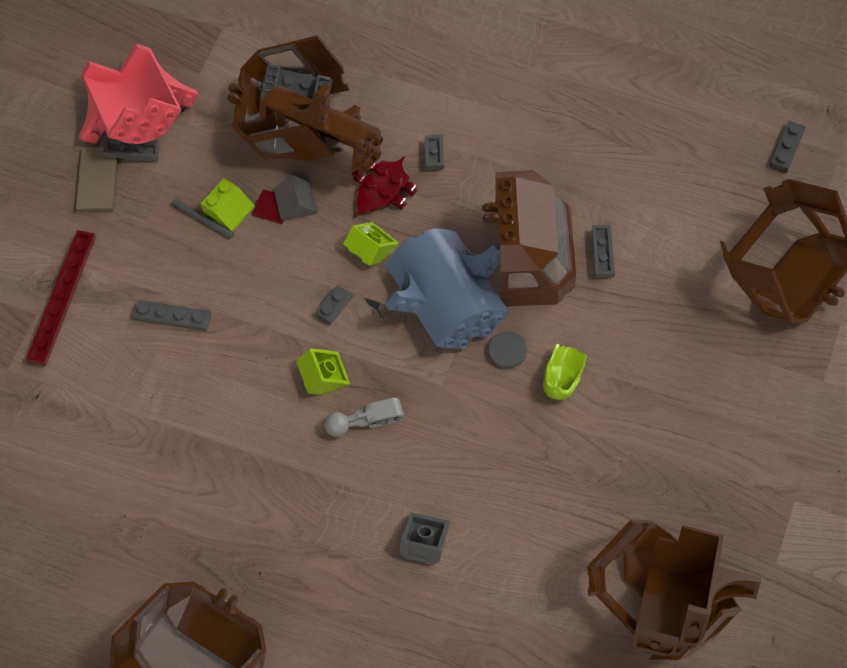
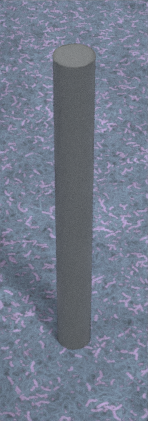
M176 198L172 201V205L226 237L233 238L235 234L233 231Z

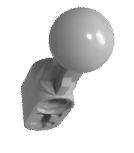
M390 398L370 403L364 409L358 410L355 414L345 416L340 412H333L326 417L324 428L330 436L341 437L346 434L349 427L369 426L370 428H377L400 422L405 416L400 399Z

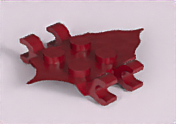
M405 156L394 162L381 160L378 164L374 162L370 169L372 172L368 177L364 174L360 175L358 169L353 171L352 176L354 177L352 179L361 184L357 189L358 197L356 204L358 211L356 215L373 211L381 206L388 207L391 203L401 210L407 205L404 202L406 199L399 194L405 191L409 195L414 196L417 192L415 189L417 186L412 182H408L409 176L405 173L402 165Z

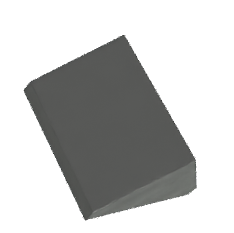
M290 175L273 188L281 220L317 214L309 181Z

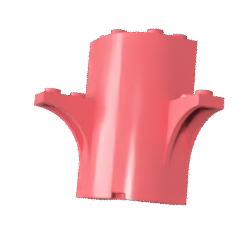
M139 44L134 45L120 71L88 61L81 73L88 92V110L79 138L80 140L97 144L105 130L108 138L125 143L140 144L152 141L165 134L181 111L179 105L191 108L199 94L197 90L189 88L171 77L159 65L151 48Z

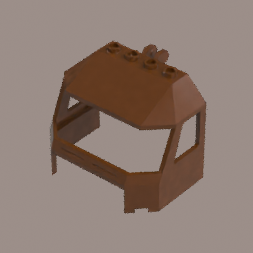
M788 179L782 181V185L772 188L768 186L763 188L769 205L730 252H728L724 241H720L724 260L732 278L754 303L760 313L790 323L808 322L824 301L828 305L836 306L839 301L837 297L842 298L845 295V291L836 285L847 273V217L838 191ZM800 207L819 232L796 240L774 269L741 260L776 216ZM816 212L837 217L845 237L829 233Z
M630 520L587 566L589 575L588 596H597L633 635L635 634L637 622L606 591L605 568L614 559L624 554V579L643 598L657 537L660 536L678 541L671 533L653 520ZM734 597L719 601L711 608L707 629L699 645L692 650L682 651L681 655L676 656L652 654L649 660H682L689 657L713 640L742 609Z

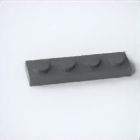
M138 300L133 318L138 321L207 331L211 312Z

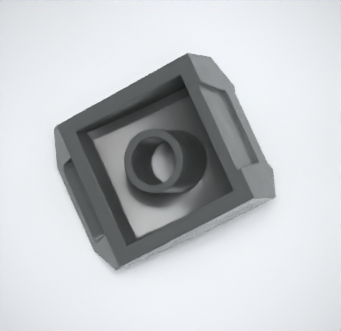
M410 513L400 542V554L407 560L411 559L429 563L430 565L440 562L450 521Z

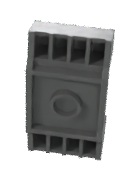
M267 64L259 101L277 86H282L313 100L314 93L323 84L330 86L331 91L333 81L330 77L322 75L314 77L281 69L279 65Z

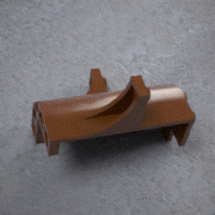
M323 84L314 93L313 100L282 86L273 88L260 100L259 116L266 118L273 110L277 111V126L283 128L289 121L299 125L307 124L315 132L352 147L351 170L356 171L359 167L360 175L369 171L372 164L378 161L381 156L380 146L383 142V137L381 136L380 129L361 121L360 107L356 105L343 112L328 107L331 100L330 86Z
M683 525L678 541L660 536L657 537L631 649L660 656L681 655L682 651L694 649L704 638L711 608L719 601L727 598L747 597L756 599L762 577L719 567L724 535Z

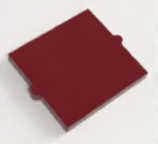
M263 189L259 200L256 201L252 215L283 224L284 220L280 218L274 192Z

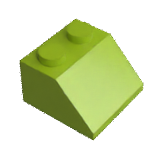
M225 178L201 202L205 216L231 231H234L255 208V205L241 189Z
M369 222L352 226L343 245L348 248L349 252L359 256L363 263L374 265L381 263L399 245V242L376 224Z
M310 348L296 360L308 394L323 395L350 385L339 352Z

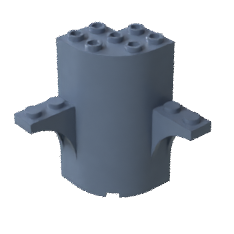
M437 228L423 231V235L417 238L412 236L398 247L385 265L396 281L399 291H395L385 305L388 310L416 313L437 347L464 349L473 337L487 338L490 336L497 325L509 313L487 279L501 263L500 245L493 244L484 253L474 255L466 248L456 231Z

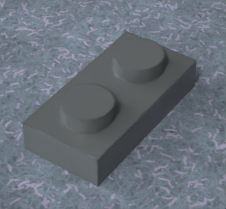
M443 135L425 136L426 170L444 169Z
M337 285L315 311V316L331 325L353 298L352 294Z

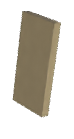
M82 147L76 203L77 212L114 211L118 158L103 157L104 147Z

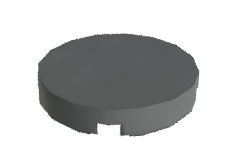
M502 332L494 336L490 341L489 356L492 362L500 368L511 369L512 367L519 366L526 358V342L516 333Z

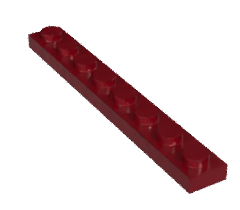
M76 231L26 360L28 363L42 366L47 365L96 238L94 233Z

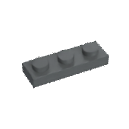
M788 121L770 167L788 172L806 126Z
M105 138L103 157L158 161L159 142L149 141L131 144L112 138Z
M592 225L595 278L614 277L611 225Z

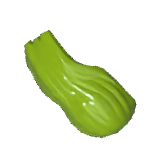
M555 344L547 362L543 379V389L549 398L563 401L574 393L580 383L587 355L569 346L566 348L565 346L560 347L559 344Z

